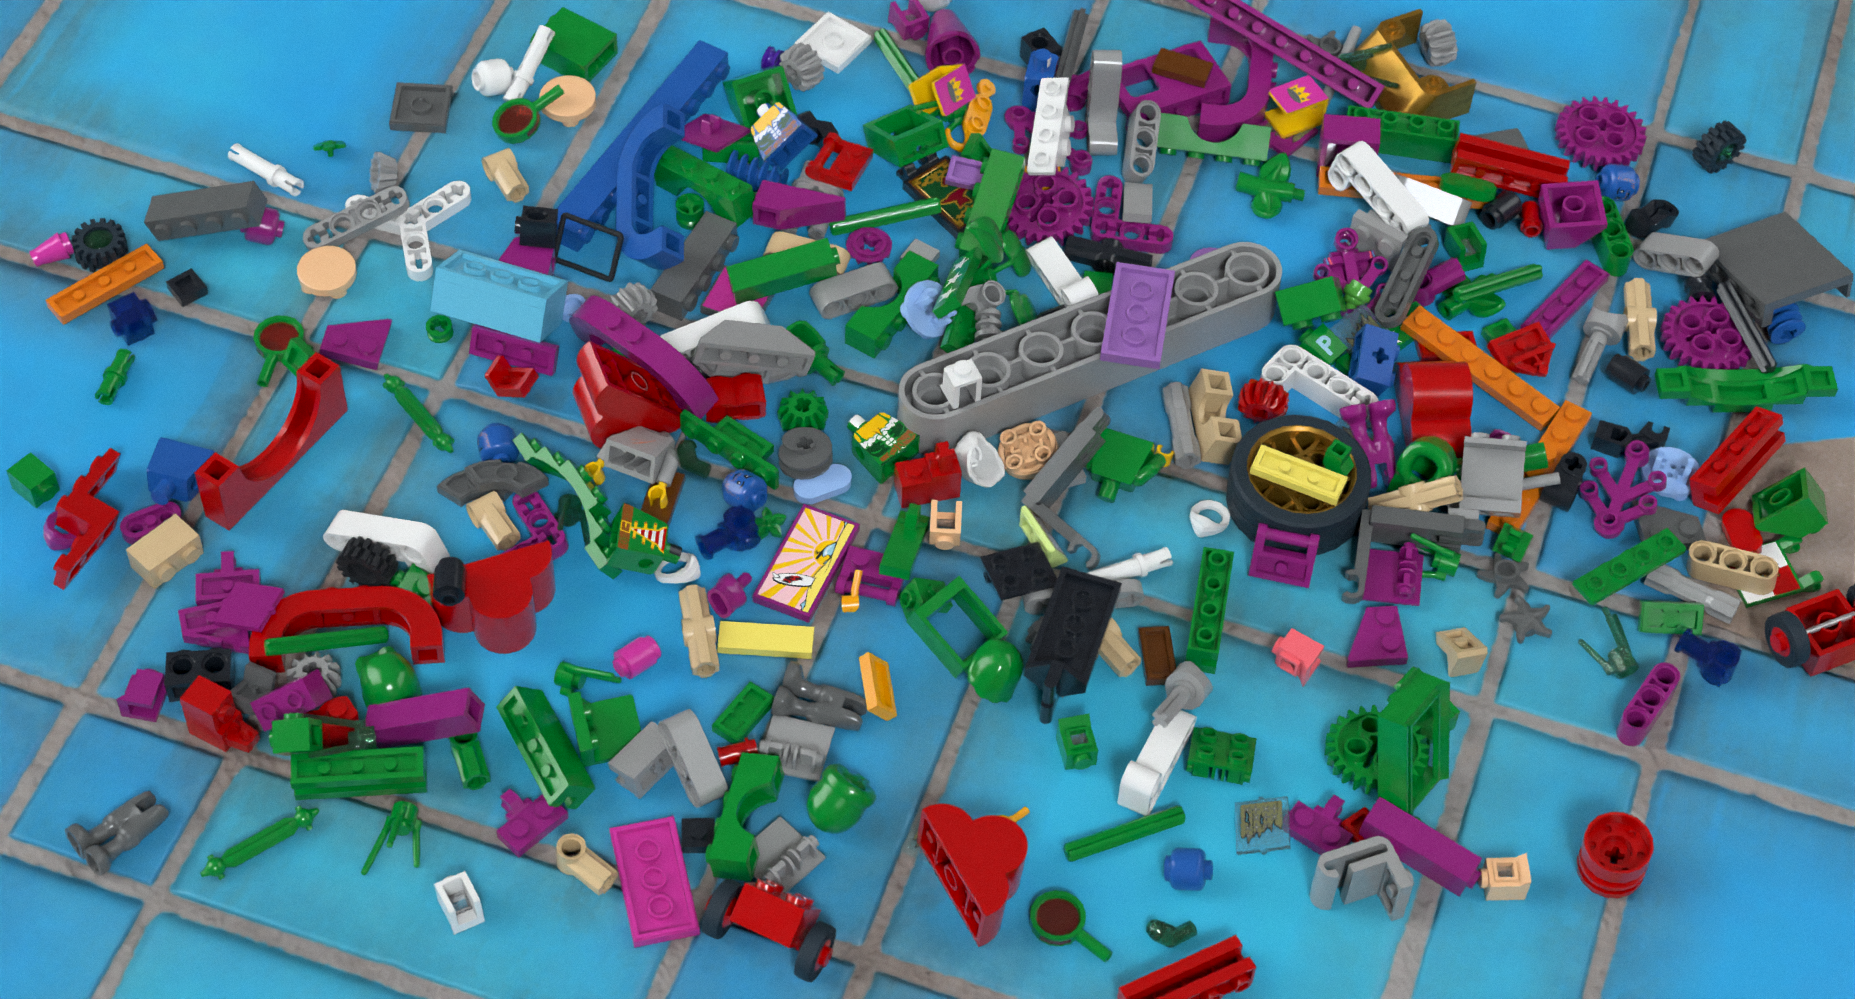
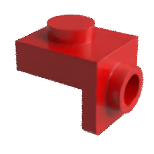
M499 355L485 373L486 380L499 397L525 398L539 377L534 368L511 367L505 357Z

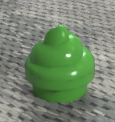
M1352 279L1350 284L1346 283L1343 292L1345 293L1344 299L1347 309H1355L1357 306H1364L1366 303H1369L1371 300L1369 296L1373 290L1355 279Z

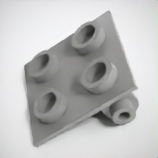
M773 715L765 741L761 740L759 753L779 756L784 775L818 782L823 771L835 727L787 716Z
M779 817L755 837L760 856L753 877L757 880L766 881V879L775 881L785 886L783 892L787 893L822 863L826 857L816 849L819 842L813 835L803 837L783 818Z

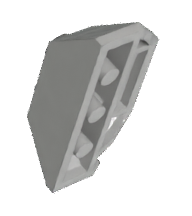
M724 320L700 338L692 357V362L710 377L719 375L732 378L742 373L761 375L763 384H770L788 380L794 376H807L815 358V351L782 326Z

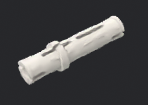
M539 25L521 65L512 74L513 80L503 97L504 101L523 98L528 87L532 86L535 72L555 35V32L551 31L550 28Z
M239 143L231 146V149L239 153L237 155L229 151L228 158L231 161H235L266 179L269 185L280 187L292 196H298L302 192L293 187V185L303 189L304 181L287 173L283 166L279 164L273 165Z
M1163 547L1143 555L1141 553L1134 554L1131 559L1087 573L1110 580L1129 579L1136 576L1142 578L1146 577L1148 572L1172 566L1173 561L1168 560L1172 558L1169 549Z

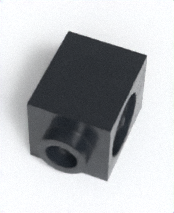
M1045 27L1021 37L1020 57L1027 65L1031 52L1038 49H1047L1051 54L1058 55L1060 60L1062 47Z
M523 206L522 215L516 216L514 233L520 234L519 245L554 249L557 235L558 209Z

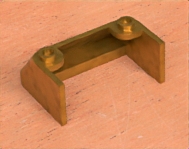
M1421 9L1382 21L1351 54L1348 65L1385 86V89L1375 103L1377 109L1452 119L1467 114L1470 111L1477 83L1475 79L1449 86L1442 77L1437 75H1427L1419 78L1398 50L1417 42L1423 15Z

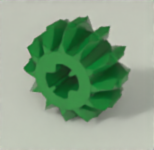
M802 388L799 394L790 391L788 398H782L777 414L779 422H781L782 431H789L799 427H811L821 431L825 429L829 410L825 406L824 397H817L815 390L807 394Z

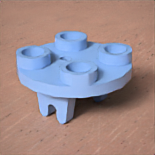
M931 280L920 281L911 286L904 298V303L900 307L901 315L907 320L912 330L926 340L942 336L946 331L947 324L952 321L950 317L957 314V311L954 310L941 319L935 316L932 310L943 286Z
M1660 447L1650 451L1649 462L1641 467V483L1648 480L1651 472L1662 471L1666 474L1667 486L1662 491L1653 492L1677 501L1687 499L1688 495L1691 494L1689 478L1700 468L1698 462L1690 454L1678 448ZM1656 479L1653 482L1660 483L1662 480Z

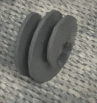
M799 427L789 430L783 435L782 446L779 448L780 469L785 475L800 480L812 479L822 475L830 468L833 461L830 438L824 432L811 427Z

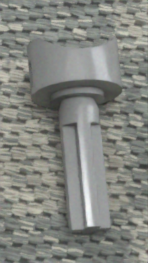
M1594 306L1591 308L1583 326L1584 333L1590 339L1572 376V379L1578 381V384L1584 385V383H1589L1605 346L1616 345L1620 342L1628 324L1625 314L1604 312Z
M1191 661L1179 664L1167 678L1165 683L1167 697L1152 713L1155 718L1152 723L1155 726L1161 724L1163 728L1167 727L1181 709L1193 710L1199 707L1212 692L1213 685L1210 680Z

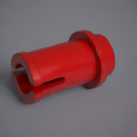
M1534 201L1524 202L1522 204L1520 230L1527 237H1536L1543 229V222L1539 218L1538 203Z
M746 737L743 742L717 747L721 768L739 763L742 752L758 754L755 739L748 740V737Z

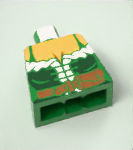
M884 412L878 413L869 422L857 414L847 425V428L854 433L852 436L853 455L880 484H883L894 474L895 463L911 460L919 454L920 435L912 432L901 421Z

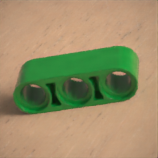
M1602 196L1608 225L1606 229L1591 237L1603 270L1611 276L1619 277L1627 273L1634 249L1615 202L1609 197Z

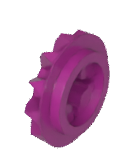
M864 227L855 230L849 235L846 242V250L851 258L856 259L858 264L866 262L868 265L874 262L882 263L885 258L890 257L892 241L886 232L878 228ZM864 243L869 247H874V251L864 249Z

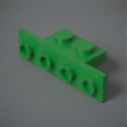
M686 409L680 413L681 431L688 438L699 441L711 453L724 457L736 469H745L763 478L767 486L773 490L779 487V470L766 461L774 452L773 444L727 415L715 427H712Z
M1665 528L1574 580L1572 585L1590 605H1595L1684 554L1686 547L1668 528Z

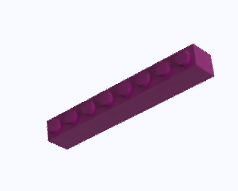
M1183 0L1361 107L1373 108L1385 89L1384 85L1241 0Z

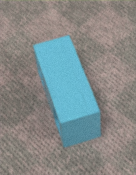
M459 249L436 267L430 311L540 343L562 324L568 281Z

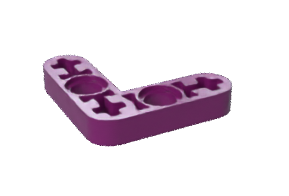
M1112 175L1099 179L1090 231V239L1092 241L1100 242L1104 238H1113L1121 242L1126 249L1164 254L1171 250L1174 236L1172 230L1167 226L1119 220L1123 189L1122 181ZM1107 188H1112L1111 197H1106ZM1103 207L1111 208L1114 212L1111 214H1103L1099 211V209ZM1101 230H1105L1106 234L1100 233ZM1134 232L1139 237L1137 239H1128L1124 234ZM1145 235L1148 236V240H1144ZM1157 238H1163V241H1157Z
M534 492L524 498L515 494L512 501L513 506L531 537L502 553L548 541L547 537L552 535L556 542L554 545L550 543L553 561L564 555L569 547L565 533L538 492ZM529 502L533 505L534 510L529 512L525 503ZM540 519L548 520L543 527H533L534 523Z

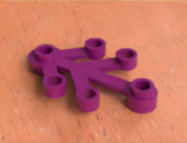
M1012 106L1005 113V122L1014 131L1012 149L1017 154L1028 152L1030 141L1025 136V130L1033 133L1036 112H1031L1024 106ZM1081 120L1075 121L1074 131L1070 132L1069 137L1075 139L1085 138L1087 136V124ZM1071 147L1070 156H1066L1070 160V171L1072 173L1078 172V176L1089 174L1092 170L1093 162L1091 155L1085 150L1076 151Z
M1342 228L1336 233L1334 246L1342 253L1347 281L1332 272L1331 268L1323 263L1315 267L1313 278L1316 281L1330 276L1338 277L1342 292L1346 283L1350 284L1352 279L1370 288L1377 277L1386 272L1388 261L1382 256L1374 257L1370 263V268L1362 279L1359 280L1354 249L1359 240L1358 234L1351 228ZM1346 239L1350 242V245L1343 246L1340 241ZM1380 262L1383 264L1384 268L1377 269L1375 268L1374 263ZM1324 270L1327 273V276L1321 277L1318 275L1317 271ZM1387 283L1378 285L1375 297L1366 308L1365 305L1357 306L1355 309H1347L1348 312L1341 313V316L1347 320V327L1350 332L1357 333L1356 328L1358 327L1355 322L1362 319L1360 313L1366 318L1367 315H1370L1376 322L1374 315L1375 307L1381 296L1379 290L1384 289Z
M1632 441L1625 448L1626 464L1618 485L1608 472V463L1605 458L1595 457L1591 459L1589 463L1590 474L1597 477L1611 499L1608 509L1598 496L1599 492L1596 482L1587 480L1580 485L1581 498L1589 503L1596 514L1594 529L1605 539L1618 537L1624 530L1625 523L1644 515L1655 514L1658 509L1657 499L1655 496L1649 495V493L1662 491L1667 486L1666 474L1662 471H1653L1649 474L1647 481L1631 487L1637 469L1647 465L1650 460L1649 447L1642 441ZM1598 465L1603 466V468L1596 469L1594 467ZM1656 479L1662 480L1660 483H1654L1653 481ZM1587 489H1592V490H1594V491L1591 492V493L1585 492V490H1587ZM1640 498L1639 505L1621 511L1624 504ZM1646 503L1653 504L1651 507L1644 506Z

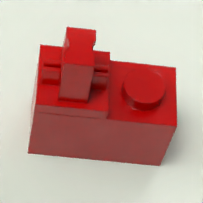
M948 441L936 443L935 452L926 453L924 458L895 463L894 486L901 508L909 507L910 503L922 505L931 503V500L943 501L960 497L962 471L955 449H949Z
M199 675L180 697L189 733L224 752L233 747L247 753L260 740L258 731L245 723L241 711L235 708L231 691Z

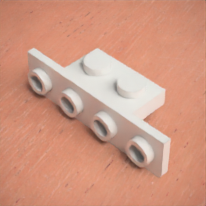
M1069 78L1041 79L1027 165L1028 175H1055L1056 166L1065 167L1066 156H1070L1071 142L1069 135L1070 132L1074 131L1075 121L1074 116L1069 114L1066 106Z

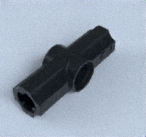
M1070 235L1068 236L1064 251L1069 261L1093 266L1095 272L1113 273V275L1115 274L1117 262L1151 267L1153 255L1126 249L1121 242L1113 238H1104L1097 242Z

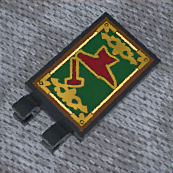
M935 152L919 159L918 162L922 166L917 169L912 162L897 170L896 175L904 180L903 190L915 201L932 197L939 198L941 212L931 216L957 240L959 232L964 233L967 225L964 224L966 210L968 207H973L975 199H972L973 190L945 184L951 159L947 155L939 159Z

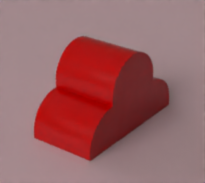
M588 341L581 348L577 355V365L582 376L573 387V396L589 436L596 447L602 448L607 438L611 435L637 426H642L659 433L664 431L669 434L681 428L680 413L683 410L677 406L668 390L652 374L631 359L591 341Z
M1455 360L1395 362L1393 365V371L1396 373L1394 388L1406 447L1423 436H1436L1446 440L1453 447L1456 457L1462 458L1465 436L1471 437L1472 433L1470 416L1473 405V384L1468 363L1466 361L1456 362Z
M549 540L464 564L467 570L465 598L454 606H444L433 598L434 573L427 575L431 605L440 620L441 626L457 633L474 632L478 643L482 647L500 654L519 651L533 640L537 630L536 613L551 603L556 591L552 548Z
M934 804L923 808L917 842L978 947H981L992 941L998 934L1006 902L1014 896L1019 888L1028 851L1026 835L1018 824L1003 816L987 815L972 820L964 810L950 804Z

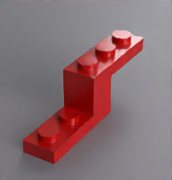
M109 448L102 457L98 455L93 460L89 468L90 472L86 476H79L72 488L71 494L69 496L63 495L56 505L55 511L58 514L55 525L76 536L71 545V551L67 555L62 554L53 567V570L56 571L53 584L62 590L66 589L115 530L119 511L95 498L117 470L120 453L112 448Z

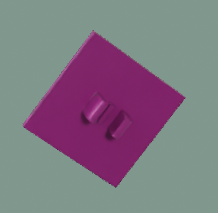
M705 113L685 125V138L681 140L714 152H719L749 134L751 129L721 119L719 116Z

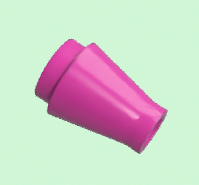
M65 231L61 234L56 232L38 247L29 251L36 267L44 264L71 258L70 255L74 254L72 242Z

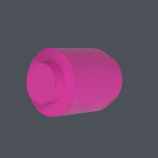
M638 637L614 652L613 667L621 677L625 676L628 679H633L657 663V659L661 657V650L652 637Z

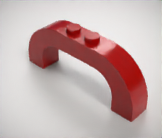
M391 586L329 587L289 595L280 600L275 608L276 613L271 615L262 632L252 631L249 641L250 662L272 670L275 673H284L286 654L267 656L264 651V640L298 636L302 632L316 628L386 624L402 629L410 637L413 665L445 663L442 628L434 609L417 594Z

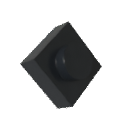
M192 268L166 281L168 290L182 307L208 294L207 286Z
M682 818V853H706L708 844H712L715 837V818Z

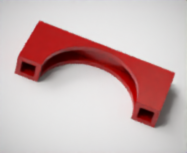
M315 352L296 371L297 387L291 410L279 433L269 446L256 458L241 466L234 464L215 452L195 472L205 517L230 531L348 411L340 365Z

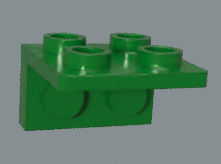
M580 691L567 694L579 753L584 767L610 762L641 732L633 695L630 694L593 703H583Z

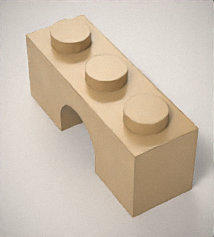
M1201 369L1188 388L1201 461L1229 465L1237 443L1242 438L1239 420L1226 418L1227 406L1233 397L1229 372Z

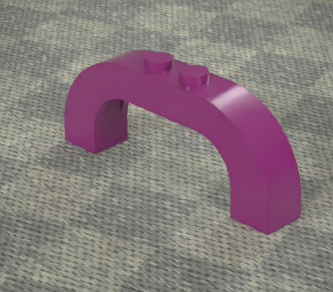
M1210 17L1208 42L1233 46L1242 51L1249 62L1247 93L1244 98L1230 105L1202 103L1198 137L1208 142L1218 143L1227 141L1235 136L1243 124L1259 125L1264 121L1268 101L1271 98L1269 90L1276 87V82H1271V78L1276 79L1278 62H1273L1274 54Z
M591 295L569 318V323L579 339L585 343L591 341L600 346L605 342L652 374L668 390L677 406L682 410L686 409L701 419L719 400L706 379L679 351L607 300Z

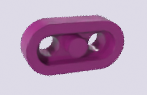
M169 501L166 505L155 504L127 515L120 523L123 539L133 545L174 514H177L183 520L180 507L176 503Z

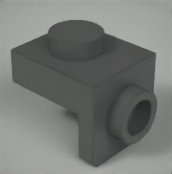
M249 662L245 666L244 679L230 690L235 708L241 711V713L254 716L255 713L250 702L275 689L276 673Z

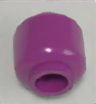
M265 207L260 226L240 229V232L244 233L245 239L249 242L271 245L275 237L281 238L285 221L279 220L280 214L277 209Z

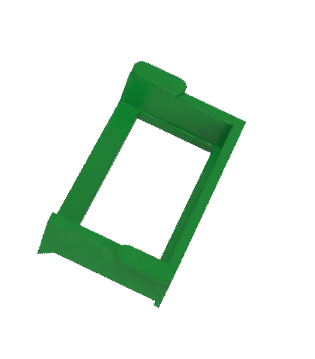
M1414 666L1399 681L1396 689L1398 693L1378 715V798L1382 797L1410 815L1440 780L1449 778L1450 682L1421 672ZM1433 703V767L1429 765L1425 767L1424 776H1418L1417 784L1413 785V725Z

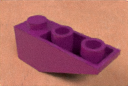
M762 180L752 204L753 224L779 230L843 221L846 218V197Z

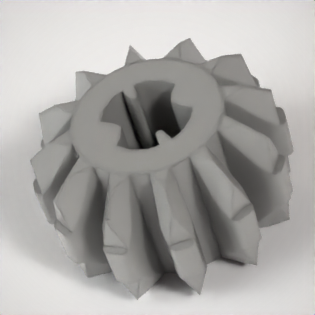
M1436 19L1421 26L1419 34L1420 46L1427 63L1432 67H1440L1456 60L1458 51L1456 46L1457 40L1450 23L1445 19Z
M802 42L794 44L780 55L781 62L779 65L784 67L788 84L791 83L795 90L800 89L802 92L810 90L824 79L823 72L825 68L821 65L822 59L818 57L817 50L813 51L809 44L805 45Z
M629 282L624 289L619 288L617 294L611 295L612 301L610 303L645 327L648 320L654 319L652 314L658 310L655 295L640 282L634 285Z
M316 651L313 656L308 657L303 652L301 661L292 660V668L288 669L286 673L288 683L319 669L332 696L335 698L336 689L340 688L342 683L339 665H337V662H333L329 654L321 657V654Z

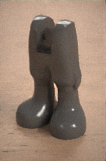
M790 661L785 672L783 684L776 692L771 714L781 717L789 715L806 717L807 720L816 724L859 731L863 723L859 715L867 713L866 699L855 693L831 685H817L807 681L804 678L802 665ZM796 696L811 699L815 702H806L804 700L797 698Z
M145 791L110 812L102 820L101 824L90 830H86L78 823H74L65 828L64 831L82 860L86 859L90 869L95 874L102 876L110 870L112 862L123 851L135 848L141 840L159 827L169 816V812L164 805H155L156 797L152 792ZM115 836V838L110 842L106 843L105 845L99 846L108 838Z

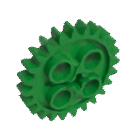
M1372 705L1371 712H1367L1365 708L1359 706L1357 715L1351 710L1347 711L1346 718L1339 715L1337 724L1330 725V731L1327 733L1324 755L1328 756L1327 765L1333 766L1332 774H1342L1341 783L1343 784L1351 780L1353 782V790L1364 786L1365 794H1369L1372 788L1376 789L1378 793V715L1380 712H1378L1375 705ZM1420 725L1413 726V785L1417 784L1418 776H1424L1425 767L1428 766L1430 745L1426 744L1427 735L1420 734ZM1371 755H1374L1371 765L1366 768L1370 763Z

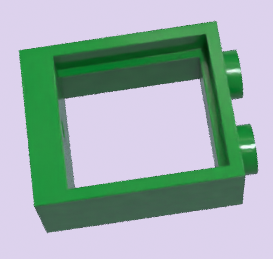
M910 104L862 126L868 148L874 149L873 153L896 166L903 167L949 147L942 120L922 110L914 111L912 109L913 105ZM920 145L921 148L919 151H917L916 149Z
M960 576L956 577L916 609L906 621L955 679L963 672L968 675L969 664L977 650L962 661L928 621L932 616L954 600L988 640H1002L1009 633Z

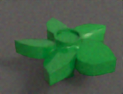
M765 507L762 511V518H754L749 522L752 526L759 528V541L765 538L769 532L774 537L782 538L780 526L784 524L786 515L779 513L772 515V512Z

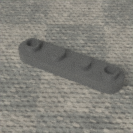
M1420 227L1409 235L1375 307V316L1380 326L1395 328L1405 320L1439 247V241L1433 229Z

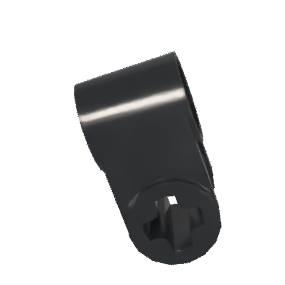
M1575 452L1564 454L1553 472H1559L1561 484L1544 487L1539 500L1568 512L1582 484L1583 475L1587 467L1586 459Z

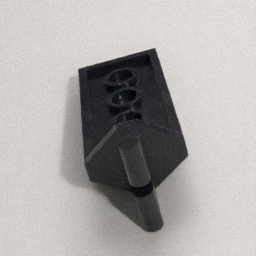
M1061 567L1024 671V676L1043 690L1039 716L1041 723L1049 724L1052 721L1059 697L1086 693L1121 591L1122 583L1067 567Z

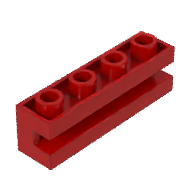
M1460 133L1453 149L1450 172L1487 180L1495 184L1497 188L1539 198L1541 184L1568 182L1566 174L1569 170L1570 160Z
M1757 406L1689 478L1694 506L1718 515L1726 508L1786 442L1785 433L1778 431L1783 425V416L1781 414Z
M1234 935L1119 987L1117 999H1222L1224 995L1233 991L1240 993L1249 988L1253 983L1256 965L1250 956L1247 958L1242 956L1243 945L1237 935Z

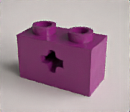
M316 669L250 702V705L265 732L272 729V721L284 720V714L306 713L328 701L333 696L319 669Z

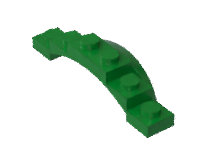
M1800 364L1776 367L1774 372L1767 374L1762 373L1760 369H1704L1679 366L1677 368H1657L1654 375L1659 399H1685L1686 406H1711L1713 413L1751 412L1756 406L1771 411L1773 405L1803 404L1806 397H1835L1838 391L1832 366Z
M521 432L512 441L524 459L542 473L551 474L568 481L576 491L586 513L589 526L590 543L585 547V550L601 572L612 579L616 578L623 571L619 568L606 566L612 526L608 521V515L612 512L605 503L608 497L597 485L594 487L591 482L594 477L583 464L577 466L569 459L567 460L560 451L554 453L546 446H543L537 438L534 437L531 440Z

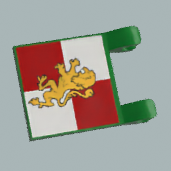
M1786 535L1779 540L1762 545V552L1760 554L1773 558L1779 566L1775 588L1766 595H1757L1737 590L1746 608L1797 593L1816 592L1821 589V582H1823L1824 578L1819 571H1812L1798 578L1785 554L1798 552L1800 550L1799 544L1803 541L1802 538ZM1728 566V568L1730 569H1737L1735 567ZM1758 574L1759 576L1767 577L1764 574Z

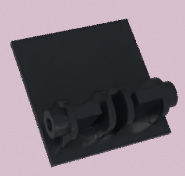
M1039 542L980 557L986 569L984 572L986 584H993L1001 601L1053 588L1056 584L1057 577Z

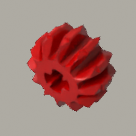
M1260 378L1259 381L1250 379L1240 390L1238 410L1244 413L1245 418L1253 419L1254 423L1286 415L1289 393L1283 390L1282 385L1274 384L1273 380L1269 382L1263 378Z

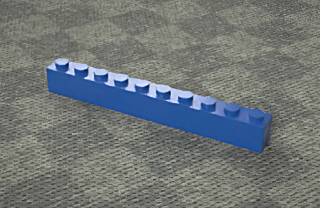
M701 40L696 43L557 207V231L563 213H569L600 225H604L607 222L610 213L616 207L617 171L620 157L633 129L649 111L663 102L685 113L686 124L692 115L697 114L703 101L712 96L718 83L727 78L730 71L728 52ZM566 219L561 245L578 252L585 243L588 244L592 240L596 229Z

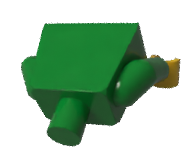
M1106 428L1100 435L1106 442L1087 463L1085 468L1091 472L1092 480L1102 483L1097 497L1105 502L1114 503L1119 489L1133 492L1136 486H1143L1157 475L1163 467H1168L1174 451L1172 450L1171 453L1164 454L1161 452L1163 445L1159 444L1155 452L1154 442Z

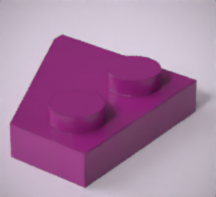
M381 319L327 325L319 354L327 358L377 371L391 329L392 320Z
M222 601L178 610L184 643L211 648L231 649L233 652L249 654L250 640L248 630L218 626L213 623V619L223 605Z

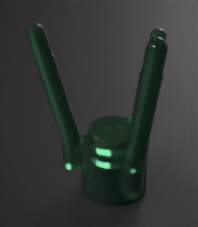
M1387 43L1364 50H1355L1351 53H1342L1338 59L1362 72L1367 66L1366 59L1372 58L1373 53L1392 48L1393 45L1392 43ZM1369 76L1386 87H1399L1398 83Z
M573 494L563 495L559 498L557 512L554 513V518L558 522L557 529L562 531L564 526L571 527L580 522L586 547L590 543L586 513L582 510L581 500ZM550 535L547 539L552 544L554 539Z
M1603 607V614L1618 646L1608 653V662L1583 639H1579L1578 643L1602 666L1607 676L1614 673L1617 679H1623L1635 673L1639 669V665L1632 655L1618 615L1614 613L1611 616L1608 607Z
M303 713L304 718L309 717L322 720V723L354 728V731L348 732L349 744L310 752L308 754L309 758L324 757L354 750L377 749L375 726L366 727V719L354 721Z

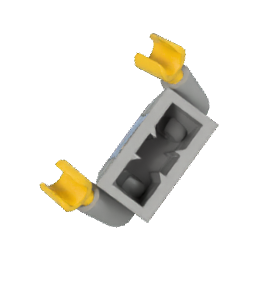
M637 426L608 437L606 443L596 456L598 460L588 463L585 467L593 475L595 485H601L605 481V474L602 470L604 466L651 484L657 482L658 485L651 487L648 491L650 506H652L654 499L660 498V506L663 509L668 504L666 487L671 486L677 471L678 453L674 450L675 440L668 432L663 431L659 433L642 426Z

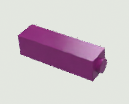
M468 687L368 705L366 719L363 722V734L378 749H385L480 732L485 704Z
M1382 797L1378 798L1358 833L1364 839L1375 836L1388 839L1401 862L1459 897L1466 887L1472 890L1481 875V872L1477 870L1482 860L1481 857Z

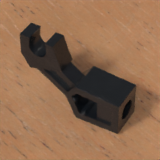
M1600 420L1591 449L1618 459L1625 453L1627 445L1635 440L1644 442L1649 449L1664 447L1670 428L1664 426L1662 433H1655L1652 430L1654 423L1649 421L1638 434H1632L1628 427Z

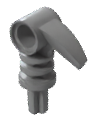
M990 280L984 284L970 287L961 305L969 304L970 308L975 312V319L977 321L975 328L978 330L974 334L976 342L1003 332L1000 330L1002 327V322L999 320L1001 312L996 307L1005 301L1006 293L1003 286L997 281Z

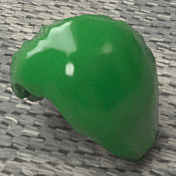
M987 640L978 648L969 664L967 682L974 687L976 694L980 698L988 699L992 703H1007L1013 697L1014 690L1022 676V655L1012 643L1006 640Z

